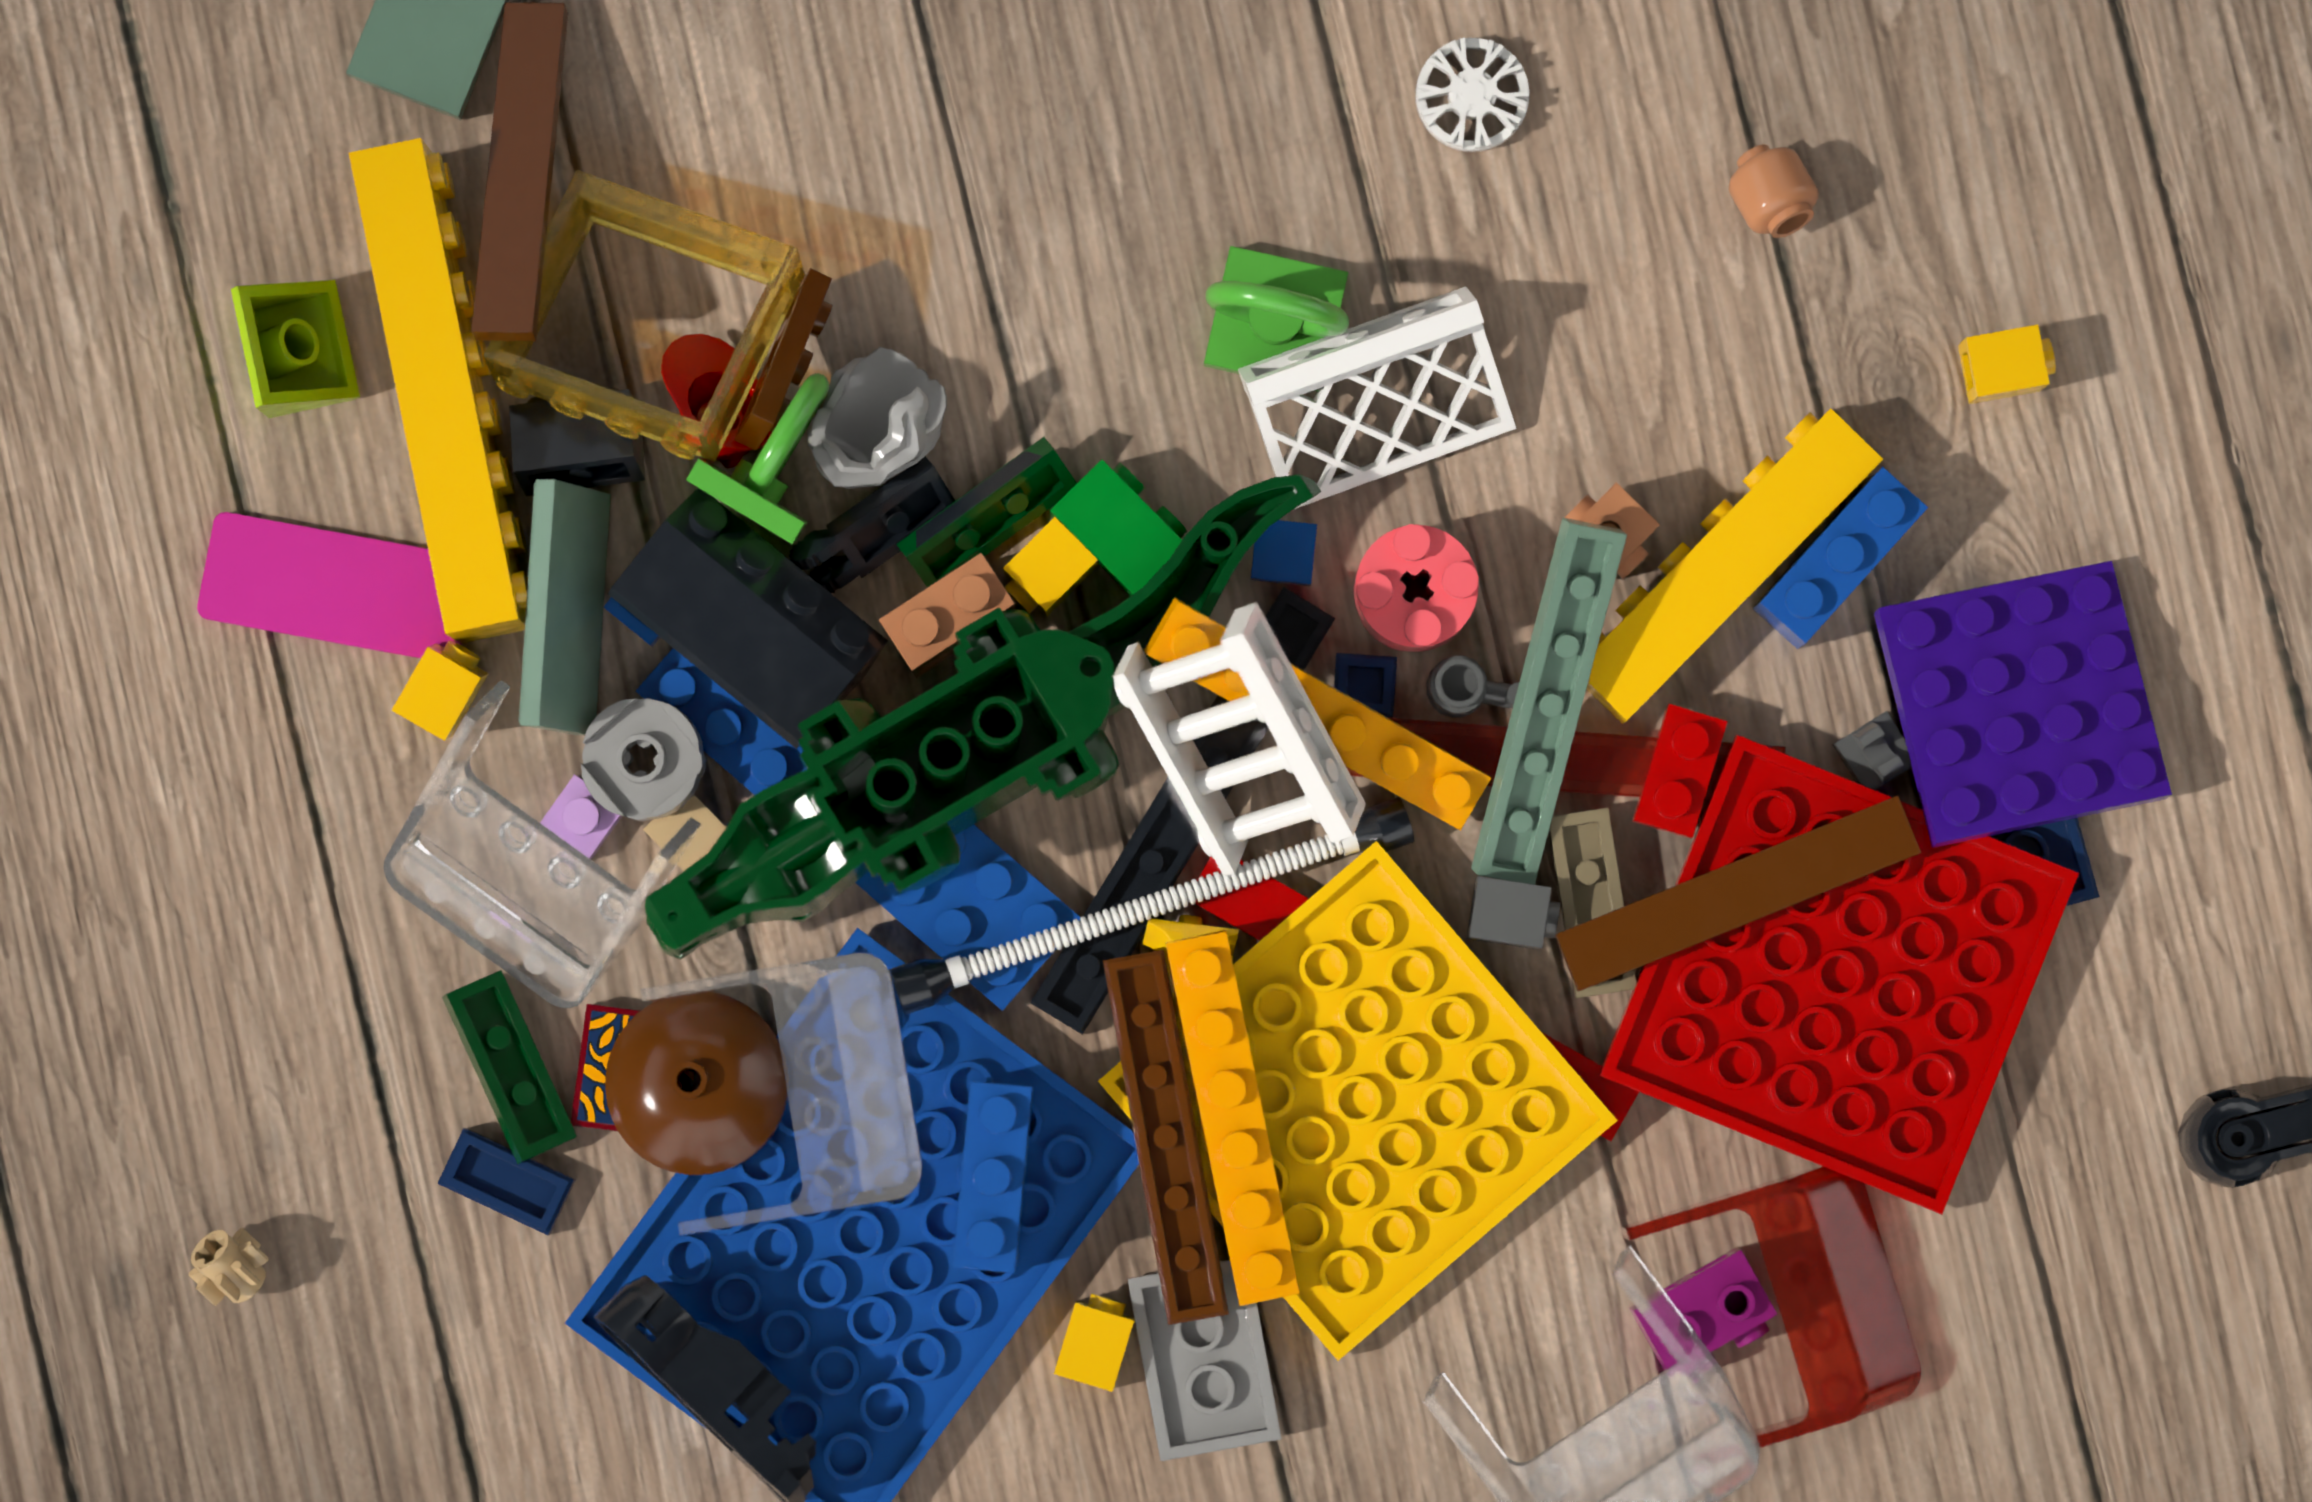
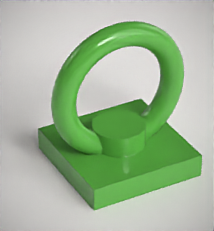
M1230 246L1223 280L1211 284L1205 295L1208 305L1215 310V315L1205 355L1204 367L1239 374L1238 369L1324 337H1335L1343 334L1349 327V317L1341 309L1348 272Z
M814 373L804 381L754 464L741 458L732 474H729L706 459H698L686 480L789 543H795L808 521L779 504L789 486L777 478L806 432L811 419L816 415L817 410L825 399L829 390L828 379L820 373Z

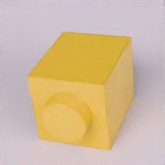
M2038 324L1966 337L1958 345L1969 404L2040 392L2050 384L2048 375L2055 374L2056 372L2052 343L2049 338L2041 339Z
M1054 517L1003 567L1004 574L1011 580L1004 588L1027 613L1030 614L1038 607L1048 616L1099 566L1098 559Z
M449 640L444 648L435 643L427 647L392 711L446 741L455 734L489 673L477 667L481 658L462 645Z
M1092 1293L1088 1304L1076 1301L1054 1374L1113 1392L1135 1319L1123 1315L1126 1304Z

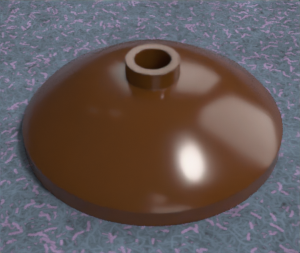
M680 992L649 1004L638 1012L623 1028L615 1041L607 1063L605 1076L606 1100L611 1118L618 1132L633 1151L643 1159L657 1167L674 1173L685 1175L715 1174L732 1169L750 1159L766 1145L775 1133L784 1115L789 1094L787 1060L782 1045L770 1025L746 1004L715 992ZM689 1069H695L701 1077L699 1087L693 1092H685L680 1084L682 1074Z

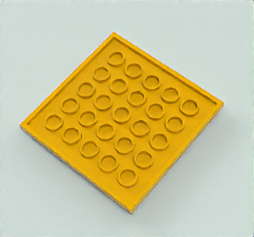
M1377 841L1233 964L1300 1294L1283 1298L1337 1361L1344 1357L1618 1121ZM1178 1011L1176 1019L1211 1214L1223 1227L1183 1027ZM1120 1061L1100 1078L1098 1082L1131 1119Z

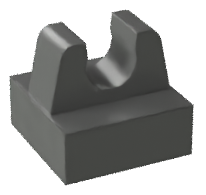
M1887 711L1833 744V747L1856 783L1873 790L1880 788L1912 767L1905 739Z

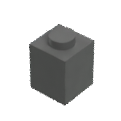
M1478 876L1475 878L1466 939L1537 950L1542 949L1544 937L1555 938L1554 934L1557 931L1560 902L1550 901L1551 887Z

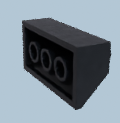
M697 488L665 519L608 592L609 596L796 749L799 747V738L803 737L798 729V723L834 702L844 700L864 679L888 642L886 638L714 497L700 488Z

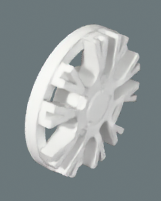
M1460 38L1442 46L1424 64L1416 86V106L1420 119L1426 129L1444 145L1466 152L1488 150L1508 140L1521 125L1529 103V85L1521 63L1503 45L1497 44L1490 39ZM1466 49L1486 51L1484 63L1479 68H1473L1469 65ZM1454 53L1464 70L1457 75L1445 58ZM1499 57L1505 64L1492 78L1485 71ZM1434 68L1448 75L1450 79L1448 87L1439 88L1427 85L1428 78ZM1514 74L1519 92L1503 93L1497 88L1498 81ZM1448 95L1449 104L1428 109L1426 99ZM1496 99L1517 106L1516 114L1513 115L1494 107ZM1453 111L1459 116V123L1452 134L1449 135L1435 121L1444 113ZM1488 114L1496 116L1506 127L1490 138L1482 124V118ZM1465 120H1476L1475 141L1464 140Z

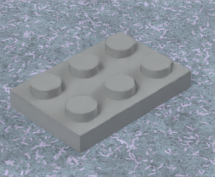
M1230 1260L1220 1261L1229 1315L1168 1325L1159 1273L1128 1278L1160 1461L1282 1439L1257 1303L1239 1306Z

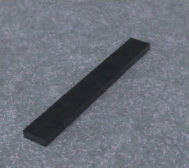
M1285 587L1282 588L1265 616L1288 661L1302 670H1305L1335 621L1333 616ZM1217 695L1211 707L1230 701ZM1254 719L1194 739L1193 742L1209 768L1254 753L1269 728L1266 722L1262 723L1258 719ZM1167 777L1085 912L1084 917L1086 919L1089 914L1095 916L1097 911L1102 914L1103 909L1110 911L1112 906L1117 908L1118 904L1125 906V902L1129 901L1132 903L1133 899L1139 901L1140 897L1144 896L1147 898L1148 894L1154 896L1156 891L1160 893L1163 889L1169 891V887L1174 886L1199 845L1198 829L1169 777ZM1234 785L1221 789V792L1225 799L1228 797ZM1144 918V921L1141 923L1136 920L1137 923L1135 925L1129 923V926L1126 928L1122 925L1120 930L1114 928V932L1111 933L1107 930L1105 935L1099 933V937L1096 938L1092 935L1091 940L1085 938L1082 943L1077 940L1076 945L1070 943L1069 947H1064L1032 999L1031 1004L1083 1035L1109 993L1103 960L1131 956L1145 933L1148 920Z

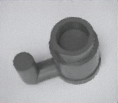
M1451 656L1439 662L1431 670L1426 682V695L1431 706L1440 714L1450 718H1463L1474 713L1481 704L1513 709L1519 682L1508 684L1487 680L1483 667L1474 659L1466 656Z

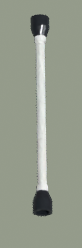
M1400 797L1366 809L1362 813L1352 837L1331 843L1329 837L1325 834L1324 838L1319 836L1316 841L1310 839L1309 843L1307 841L1302 842V846L1296 844L1294 848L1289 846L1287 851L1281 849L1280 853L1275 851L1272 853V856L1270 854H1266L1265 858L1260 856L1257 859L1258 861L1255 859H1251L1250 863L1245 861L1243 866L1241 864L1238 865L1235 874L1224 877L1222 872L1216 871L1213 873V876L1207 874L1206 878L1203 876L1199 877V881L1192 879L1191 883L1188 881L1184 882V886L1177 884L1176 888L1174 886L1169 887V891L1163 889L1161 893L1156 891L1154 896L1148 894L1147 898L1142 896L1139 898V901L1137 899H1133L1132 903L1127 901L1124 904L1125 906L1118 904L1117 908L1114 906L1110 907V911L1103 909L1102 914L1097 911L1095 916L1089 914L1087 919L1083 916L1080 918V921L1074 919L1072 924L1068 921L1065 923V926L1059 924L1057 929L1053 926L1050 928V931L1044 929L1042 934L1040 931L1036 932L1035 936L1029 934L1028 939L1023 936L1020 939L1021 941L1018 939L1013 940V944L1009 941L1006 942V946L1000 944L998 949L994 946L991 947V951L985 949L983 954L981 952H977L976 956L970 954L968 959L966 957L960 958V955L946 960L917 959L889 969L904 1015L934 1006L955 988L969 984L968 980H972L973 976L976 978L980 977V973L987 975L988 971L991 973L995 972V968L1002 970L1003 966L1006 968L1010 967V963L1017 965L1018 961L1021 963L1025 962V958L1031 960L1033 956L1039 957L1040 953L1046 955L1048 950L1052 953L1055 951V948L1061 950L1063 945L1065 948L1069 947L1070 943L1076 945L1077 940L1080 943L1084 942L1085 938L1091 940L1092 935L1096 938L1099 937V933L1105 935L1107 930L1111 933L1114 932V928L1120 930L1122 925L1125 928L1129 926V923L1135 925L1137 923L1136 920L1140 923L1144 921V918L1150 920L1151 915L1158 917L1159 913L1161 915L1166 914V910L1173 912L1174 908L1176 910L1181 909V905L1188 907V903L1194 905L1196 900L1198 902H1202L1203 898L1209 900L1211 895L1217 897L1218 893L1220 895L1225 894V890L1232 892L1233 888L1235 890L1240 889V885L1247 887L1248 883L1253 885L1255 880L1257 882H1261L1262 878L1268 880L1270 875L1276 877L1277 873L1282 875L1285 873V870L1286 872H1291L1292 868L1294 870L1299 869V865L1306 867L1307 863L1309 865L1314 864V860L1316 862H1320L1321 858L1327 860L1329 855L1335 857L1336 853H1338V855L1348 856L1357 852H1364L1376 841L1386 852L1415 842L1412 826Z

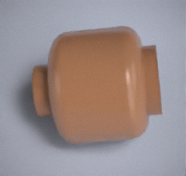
M1763 144L1751 148L1737 160L1739 168L1732 175L1728 190L1753 232L1771 234L1773 238H1782L1795 233L1810 222L1814 216L1812 208L1816 205L1819 191L1798 154L1793 149L1785 147L1770 149L1768 145Z

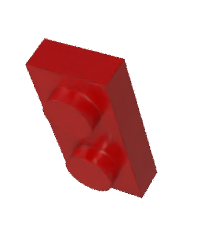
M1670 703L1667 705L1632 822L1688 839L1693 838L1728 721Z

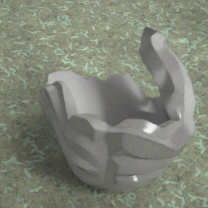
M880 346L867 357L854 358L841 369L835 371L831 377L823 408L817 410L815 417L811 419L807 428L808 446L812 450L819 472L835 487L850 489L880 486L896 474L918 463L933 450L941 435L942 422L947 407L945 388L938 380L929 379L926 371L917 368L914 362L893 349H885Z

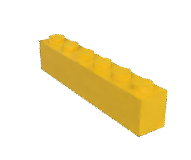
M1831 408L1820 420L1809 412L1785 437L1793 447L1777 463L1767 455L1743 480L1751 490L1735 506L1725 498L1700 523L1708 534L1692 550L1682 542L1657 567L1665 575L1662 581L1650 593L1639 585L1615 610L1623 620L1608 636L1601 632L1586 689L1621 724H1624L1883 460Z

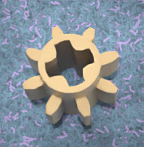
M241 1227L236 1231L233 1237L223 1230H216L203 1237L194 1248L191 1263L195 1268L189 1272V1277L197 1283L196 1289L213 1305L216 1306L220 1303L224 1296L233 1303H241L254 1296L263 1285L266 1272L262 1265L268 1261V1257L260 1250L261 1244L244 1228Z

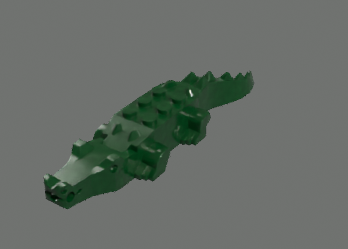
M1297 474L1270 478L1238 490L1206 512L1185 535L1171 558L1143 588L1117 607L1069 632L1062 630H1040L1026 611L1010 609L1002 612L1001 608H996L955 633V638L959 645L954 647L953 652L957 657L955 667L959 673L882 717L872 704L860 698L836 701L798 723V729L803 736L798 740V744L803 750L800 753V759L806 770L760 791L741 803L726 829L706 855L669 883L646 897L644 906L646 924L654 934L663 952L681 960L694 952L700 945L745 924L780 920L804 922L824 910L832 900L867 872H870L874 878L880 876L885 886L894 884L900 894L911 889L923 888L943 878L960 864V847L955 837L956 834L1036 787L1041 795L1051 792L1055 800L1059 801L1070 795L1073 798L1081 797L1116 775L1120 763L1104 731L1107 725V718L1125 708L1117 696L1113 676L1127 646L1139 642L1144 651L1174 598L1209 617L1245 553L1269 526L1296 507L1318 495L1321 490L1316 482ZM1145 653L1152 667L1162 664Z

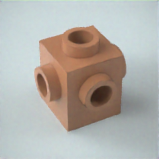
M1617 482L1597 502L1589 494L1586 495L1565 517L1618 528L1627 534L1617 574L1623 580L1649 555L1641 545L1660 526Z

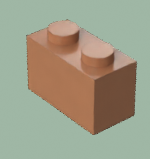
M980 553L880 618L879 621L915 677L918 678L954 654V647L959 645L955 638L957 631L996 608H1001L1002 612L1017 608L982 553Z

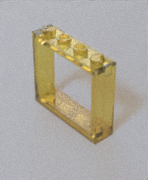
M576 170L547 228L537 335L593 223L765 284L766 287L700 422L528 360L526 357L534 341H490L483 356L495 384L502 391L517 398L526 399L530 394L547 400L554 409L571 418L582 419L584 415H588L604 421L609 429L623 437L638 439L639 435L659 441L667 451L678 457L694 459L695 455L715 462L805 277L798 248Z

